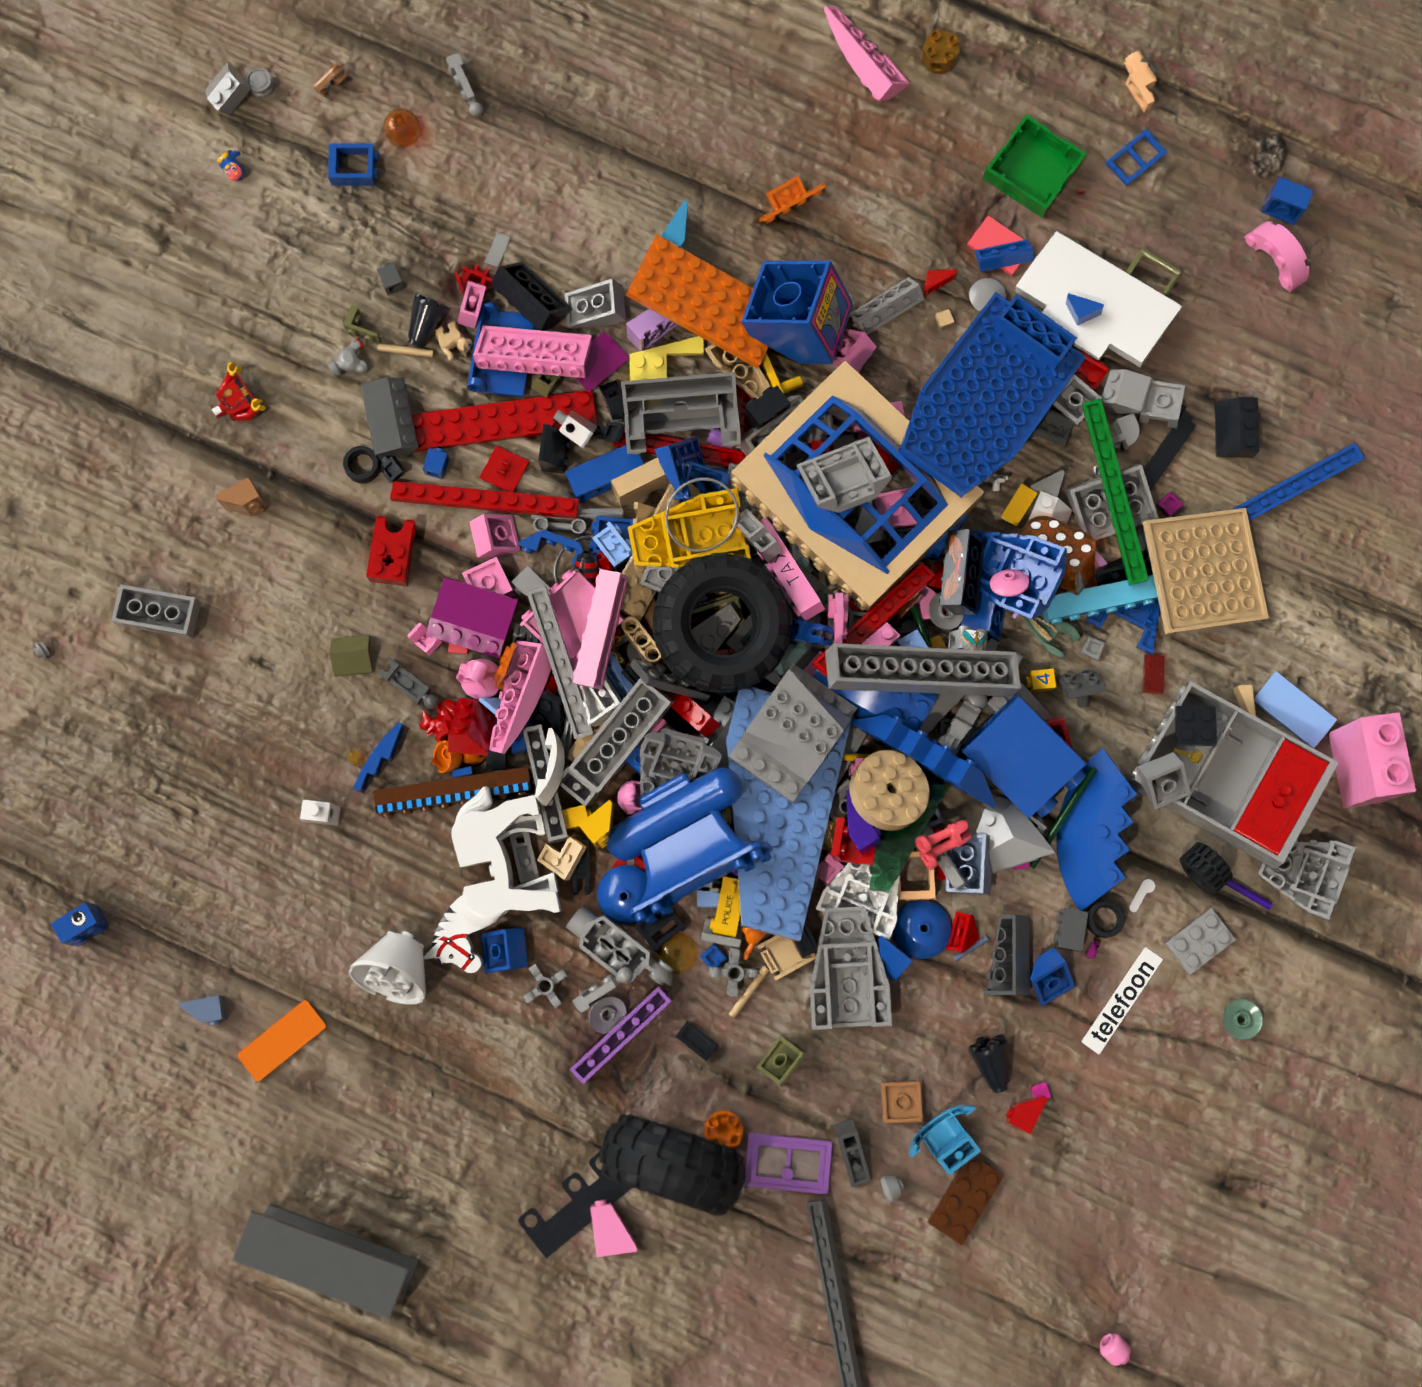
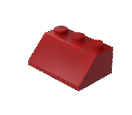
M458 698L448 733V752L488 756L492 731L496 725L497 717L478 700Z

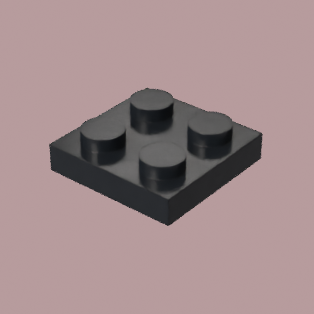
M1175 706L1176 746H1216V706Z

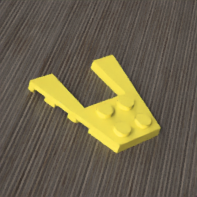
M696 336L631 353L630 381L667 378V356L704 355L703 338Z

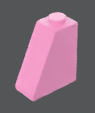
M606 1199L595 1201V1204L591 1205V1215L597 1257L637 1252V1243L612 1202L607 1203Z

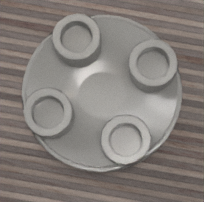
M984 278L973 284L969 292V298L973 307L980 313L995 292L1005 299L1006 292L998 281Z

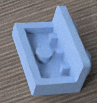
M609 521L606 523L608 527L595 535L593 540L616 569L630 559L632 548L629 540H623L620 536L622 532L616 524L613 526Z

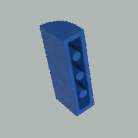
M625 445L565 471L575 498L579 499V502L582 503L612 490L611 480L644 463L640 454H627V446Z

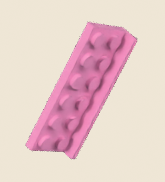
M483 325L473 356L476 368L585 378V365L592 343V335Z

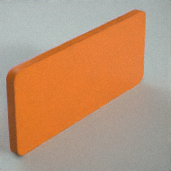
M304 1000L241 1050L237 1056L256 1081H261L326 1028V1024L312 1005Z

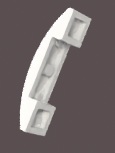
M548 728L545 746L550 751L545 779H538L535 798L542 806H547L556 793L562 779L565 764L563 744L552 728Z

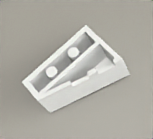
M606 674L602 690L579 685L583 697V705L587 713L588 725L595 728L610 717L622 699Z

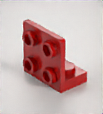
M837 817L831 851L834 861L872 866L876 846L861 854L849 835L848 822L845 818Z

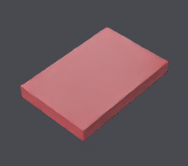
M987 216L969 240L967 246L975 251L1024 239L990 216ZM1020 264L1000 269L1012 276Z

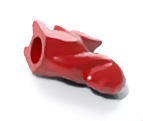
M451 699L441 701L437 707L439 716L433 719L425 711L422 712L423 717L420 722V728L424 731L427 730L426 733L429 737L436 734L435 740L437 743L443 740L448 741V733L457 703Z

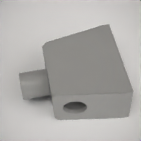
M558 409L553 417L555 421L562 425L559 431L582 448L585 447L597 428V425L574 411L566 415Z

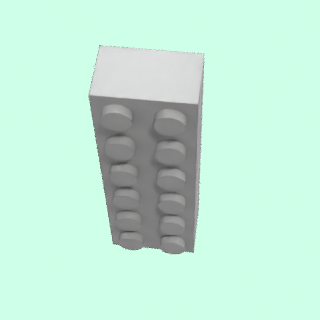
M640 678L568 769L597 793L603 792L626 764L627 758L643 743L646 734L651 733L675 701L661 689L647 686Z

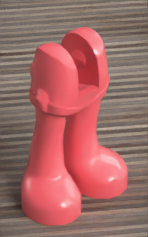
M966 820L954 822L947 825V828L928 836L921 835L915 839L916 846L920 850L919 855L929 870L937 867L936 858L940 854L956 847L959 848L972 838L971 832L967 830L969 825ZM949 837L948 840L932 847L937 842Z

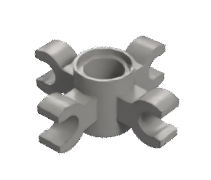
M729 947V962L724 967H709V975L711 977H726L728 979L727 995L729 997H737V982L741 981L743 977H758V969H755V967L742 968L738 965L740 950L734 947ZM732 968H737L736 975L730 977V970Z
M534 964L530 967L529 970L537 982L536 988L523 996L526 1002L530 1003L538 996L546 995L554 1008L562 1005L554 990L555 985L567 977L565 971L562 969L551 978L543 976L537 965ZM543 981H549L551 984V988L547 992H543L540 989Z

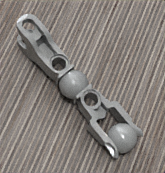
M991 638L987 643V651H995L998 641ZM1016 653V654H1017V662H1018V666H1019V664H1020V662H1021L1023 656H1021L1020 654ZM964 696V702L948 726L946 734L937 741L941 744V747L944 744L953 749L952 754L955 756L959 754L961 749L960 742L973 726L981 710L987 706L989 696Z

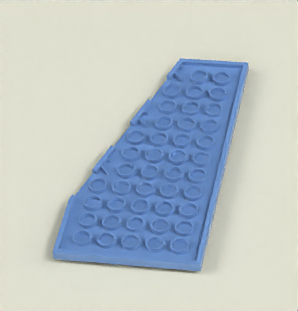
M753 687L738 691L726 738L728 756L772 694L771 692ZM851 720L793 803L728 759L729 768L739 776L743 787L740 799L731 805L734 833L748 843L765 842L771 844L773 848L770 852L771 860L761 863L760 859L753 861L755 868L747 872L743 868L737 870L742 927L801 941Z

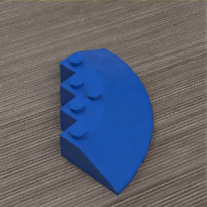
M887 715L852 720L851 724L875 738L881 744L892 749V751L907 755L920 768L934 774L942 781L956 787L965 794L971 795L976 800L995 808L996 804L982 771L976 768L978 764L968 758L966 761L952 754L953 749L944 744L941 747V744L932 738L930 740L927 739L929 735L921 730L915 732L903 725L905 721L897 716L891 718Z
M1104 748L1096 753L1082 768L1087 773L1091 766L1097 772L1060 828L1056 838L1060 871L1065 886L1079 911H1083L1128 878L1116 861L1132 850L1120 834L1136 823L1124 806L1139 796V794ZM1078 786L1071 791L1068 790L1060 814Z

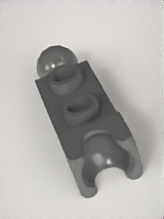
M391 658L387 659V662L391 665V669L388 672L381 669L378 670L380 676L418 705L424 701V705L428 709L432 710L438 707V697L428 695L431 689Z

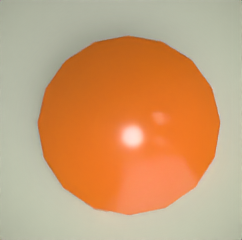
M721 1110L715 1112L705 1123L704 1134L706 1139L735 1148L743 1138L744 1127L742 1121L731 1111Z

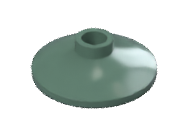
M1243 999L1235 1000L1225 1008L1223 1024L1231 1036L1246 1040L1253 1038L1259 1033L1263 1024V1017L1260 1009L1253 1002ZM1239 1016H1242L1244 1019L1242 1023L1238 1022Z

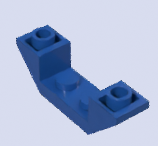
M547 530L535 533L519 541L518 544L523 547L522 551L533 554V552L539 553L544 539H546L545 543L556 546V543L562 545L566 551L573 553L576 550L572 561L574 566L577 555L584 551L580 542Z

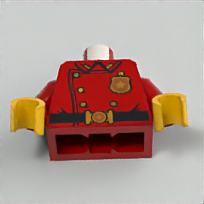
M230 362L227 365L228 372L216 393L220 404L212 408V411L217 418L227 413L232 421H251L259 411L265 410V406L260 405L263 400L253 398L240 376L236 375V373L242 372V368H235L237 362Z

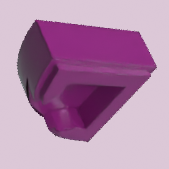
M1093 939L1083 956L1088 959L1095 958L1100 943Z

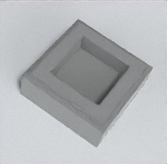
M1087 636L1080 654L1098 661L1105 643Z

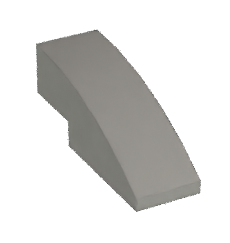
M747 508L738 515L737 528L767 562L783 551L778 542Z

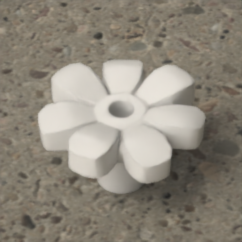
M994 473L985 482L992 484L993 491H1000V483L1008 480V475L997 476V473Z

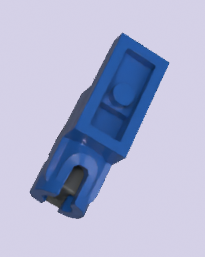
M792 620L791 640L799 643L827 646L832 643L834 629L831 626L809 623L804 620Z

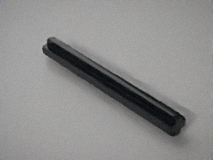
M630 666L625 667L621 672L633 686L640 679ZM670 708L663 717L678 732L692 735L693 731Z

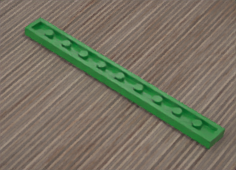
M1097 399L1082 403V409L1128 585L1147 582L1149 579L1102 400Z

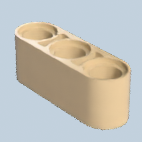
M632 616L625 618L622 622L624 634L641 657L651 664H662L663 659L658 648H656L654 640L640 622ZM630 625L636 626L632 631L627 630V627ZM642 639L647 640V643L644 645L638 644ZM652 654L659 655L655 660L649 659Z

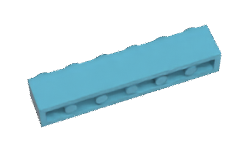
M1149 575L1147 582L1130 586L1128 581L1125 580L1057 594L1054 596L1049 608L1042 613L1044 622H1051V625L1062 623L1063 619L1069 618L1070 621L1081 619L1082 615L1088 614V617L1099 615V612L1102 611L1112 613L1118 611V608L1124 607L1126 610L1135 608L1136 604L1143 603V606L1153 604L1158 598L1154 576Z

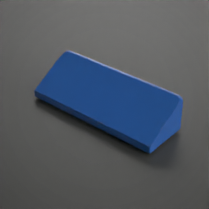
M1026 239L975 250V256L979 270L983 272L1033 261V248L1029 240Z

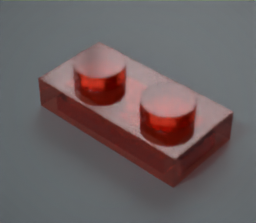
M1144 655L1142 693L1163 694L1165 656Z

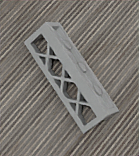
M908 277L851 312L849 319L857 325L859 331L865 332L868 335L925 300L920 285Z

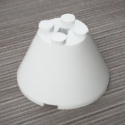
M388 931L380 941L351 965L349 975L358 986L373 995L376 992L387 996L386 1000L399 1004H419L426 996L423 958L424 945L414 940V936L409 932L399 934Z

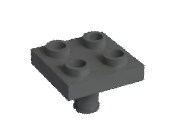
M1086 669L1080 673H1067L1057 677L1059 687L1068 699L1077 698V706L1080 708L1090 705L1088 695L1106 692V684L1095 670Z

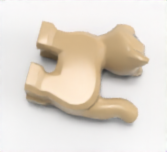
M455 321L447 324L450 330L448 333H444L443 327L435 330L439 345L449 361L454 360V355L450 350L458 346V349L464 356H467V352L470 351L473 342L471 339L463 337Z

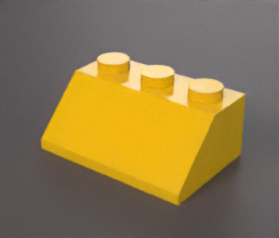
M610 800L579 824L582 832L596 849L599 847L605 848L610 840L609 835L613 827L615 812Z

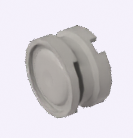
M255 68L247 74L246 81L252 87L250 92L254 97L266 98L272 94L274 83L268 71L262 68Z

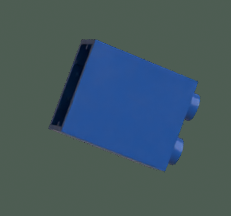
M1018 693L961 746L962 752L970 760L977 763V767L1028 818L1035 812L1041 818L1047 815L1058 803L1053 795L1063 786L1069 791L1073 790L1087 775L1082 770L1086 765L1083 758Z

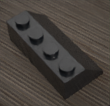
M523 262L499 266L490 283L499 294L508 300L510 305L514 306L524 318H527L533 324L534 328L540 331L553 328L572 309Z

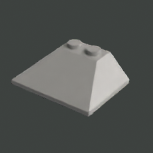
M870 437L797 464V468L817 506L838 513L875 499L892 479L889 470Z

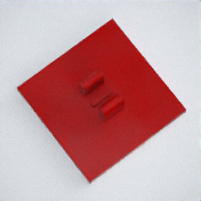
M495 446L479 479L507 492L514 493L529 461Z

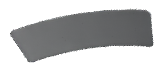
M496 233L484 262L498 267L510 237Z

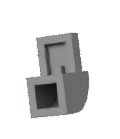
M1134 413L1116 419L1112 425L1116 433L1115 436L1111 437L1115 450L1122 447L1125 452L1137 440L1140 430Z

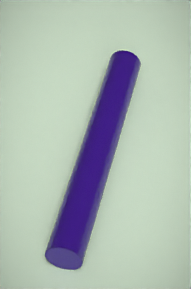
M1231 879L1226 884L1264 908L1271 909L1273 903Z

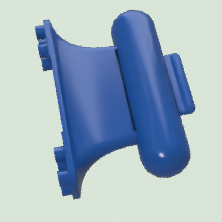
M721 767L714 769L690 782L686 773L674 777L639 798L642 810L611 828L610 840L607 842V849L611 855L622 861L631 860L642 855L647 874L645 894L641 901L629 910L630 917H634L637 923L643 921L646 924L653 923L657 920L655 914L660 912L662 915L672 913L673 908L671 905L694 891L734 870L743 868L747 872L754 869L755 864L753 861L760 859L761 863L772 859L770 852L773 848L771 844L765 842L751 844L742 840L731 830L721 813L722 810L735 804L740 799L743 790L741 779L730 768Z

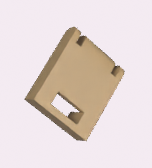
M777 935L757 945L758 950L764 946L767 949L760 954L771 974L779 971L780 974L773 977L775 981L816 959L814 953L801 959L792 939Z

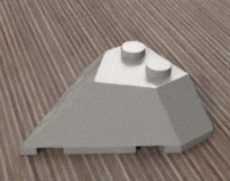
M996 797L994 799L995 808L987 806L984 809L976 834H988L991 875L1006 868L1010 869L1038 860V858L1046 855L1057 854L1030 819L1011 800Z

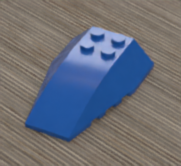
M971 530L985 540L980 591L998 606L1031 620H1034L1048 609L1066 572L1067 549L1033 535L1023 536L1012 533L1001 534L1000 532L991 533ZM1015 569L1024 572L1028 576L1029 586L1026 591L1019 595L1005 597L997 595L991 590L990 580L999 571Z
M816 669L813 678L828 687V678ZM831 689L857 707L854 715L859 719L887 715L891 718L897 716L905 721L903 725L915 732L920 730L938 695L937 693Z

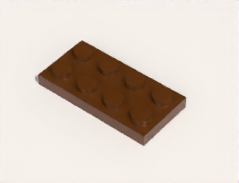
M974 1156L960 1167L927 1223L960 1245H963L1004 1176Z

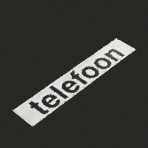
M1146 947L1143 949L1081 1041L1083 1044L1097 1054L1101 1053L1162 962V958Z

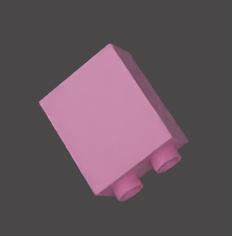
M1400 712L1359 718L1328 733L1333 759L1339 762L1335 770L1343 809L1379 804L1416 792Z

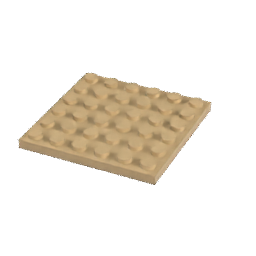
M1246 508L1146 520L1143 522L1165 634L1269 619Z

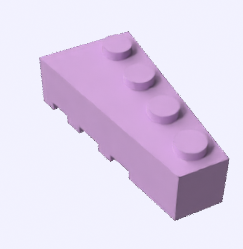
M648 309L626 323L627 337L639 351L647 350L678 326V324Z

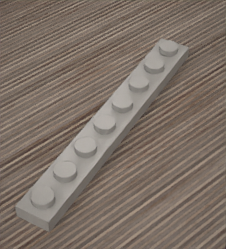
M547 586L529 590L527 595L574 738L578 739L591 735L594 731L592 726L588 725L587 713L583 705V697L579 685L573 683L574 669Z

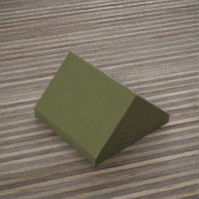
M370 635L331 639L329 655L335 677L373 673Z
M779 1036L756 1068L782 1087L806 1054L782 1036Z

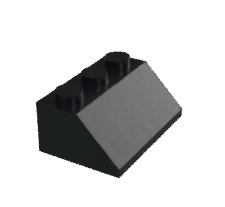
M1236 397L1215 402L1216 457L1253 458L1259 452L1258 397Z

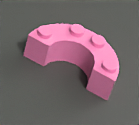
M1266 221L1244 236L1246 243L1255 251L1258 249L1264 250L1274 259L1279 269L1278 279L1280 284L1289 293L1307 281L1309 266H1306L1304 261L1307 259L1306 254L1297 239L1280 224L1275 226L1272 221Z

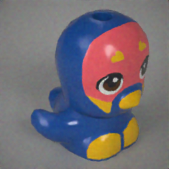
M228 150L223 152L216 160L229 180L239 181L245 175L244 167L236 160V157L240 156L241 153Z

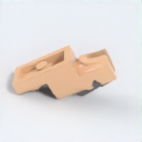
M1136 51L1125 59L1126 62L1124 64L1129 72L1125 84L1142 110L1146 112L1151 109L1155 101L1153 94L1149 90L1154 87L1157 81L1154 75L1156 69L1140 51Z

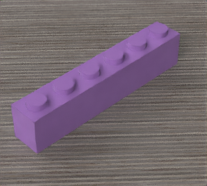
M657 987L570 1068V1071L582 1084H585L672 1001Z

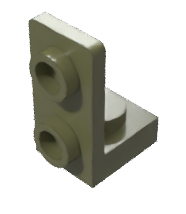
M351 305L343 323L347 334L352 337H363L369 343H381V337L378 333L358 327L361 323L362 315L358 307Z

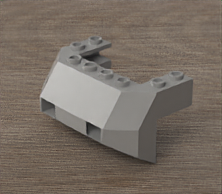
M735 372L621 382L627 454L638 455L646 452L645 434L656 435L663 432H693L699 429L711 430L712 428H720L722 446L733 447L741 444Z

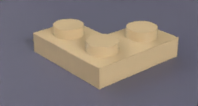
M569 836L561 851L546 843L537 861L562 879L569 881L587 846L574 837Z

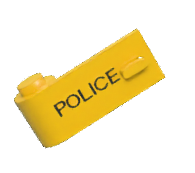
M723 876L716 917H711L709 929L713 930L712 934L736 938L740 918L739 885L736 878Z

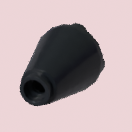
M416 293L412 305L408 343L422 349V346L429 341L435 330L439 328L448 316L451 308L442 304L439 306L437 301L428 297L426 300V297Z
M1005 1034L996 1035L990 1039H987L986 1036L975 1039L976 1043L970 1045L968 1050L993 1093L1006 1091L1009 1083L1008 1041Z

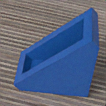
M1068 293L1065 303L1077 326L1100 316L1104 304Z

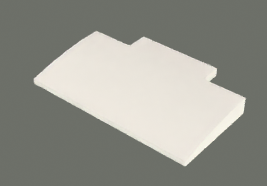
M1057 231L1030 265L1015 289V292L1043 308L1042 313L1076 336L1077 339L1073 345L1099 361L1109 348L1138 367L1143 365L1182 308L1178 303ZM1068 293L1104 304L1102 314L1077 326L1065 304Z

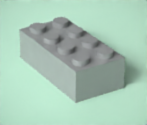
M120 584L111 621L120 627L193 639L201 602L195 597Z

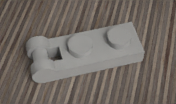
M529 832L510 835L520 883L523 884L540 878ZM524 837L525 842L518 844L517 839Z

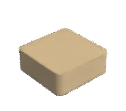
M949 309L936 313L935 318L941 329L953 325L954 319Z

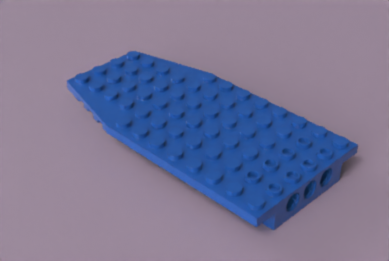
M995 292L920 390L898 452L962 498L1018 454L1086 358V356L1072 347L1077 337L1017 294L1009 302Z

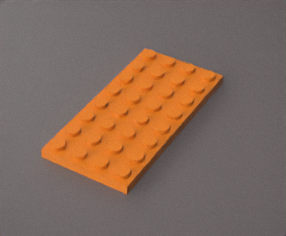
M655 235L626 293L627 297L755 368L760 366L769 347L749 336L741 323L753 291L752 287L663 237Z

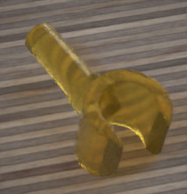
M1177 748L1174 749V753L1185 756L1194 764L1199 763L1203 758V754L1196 749L1192 754Z

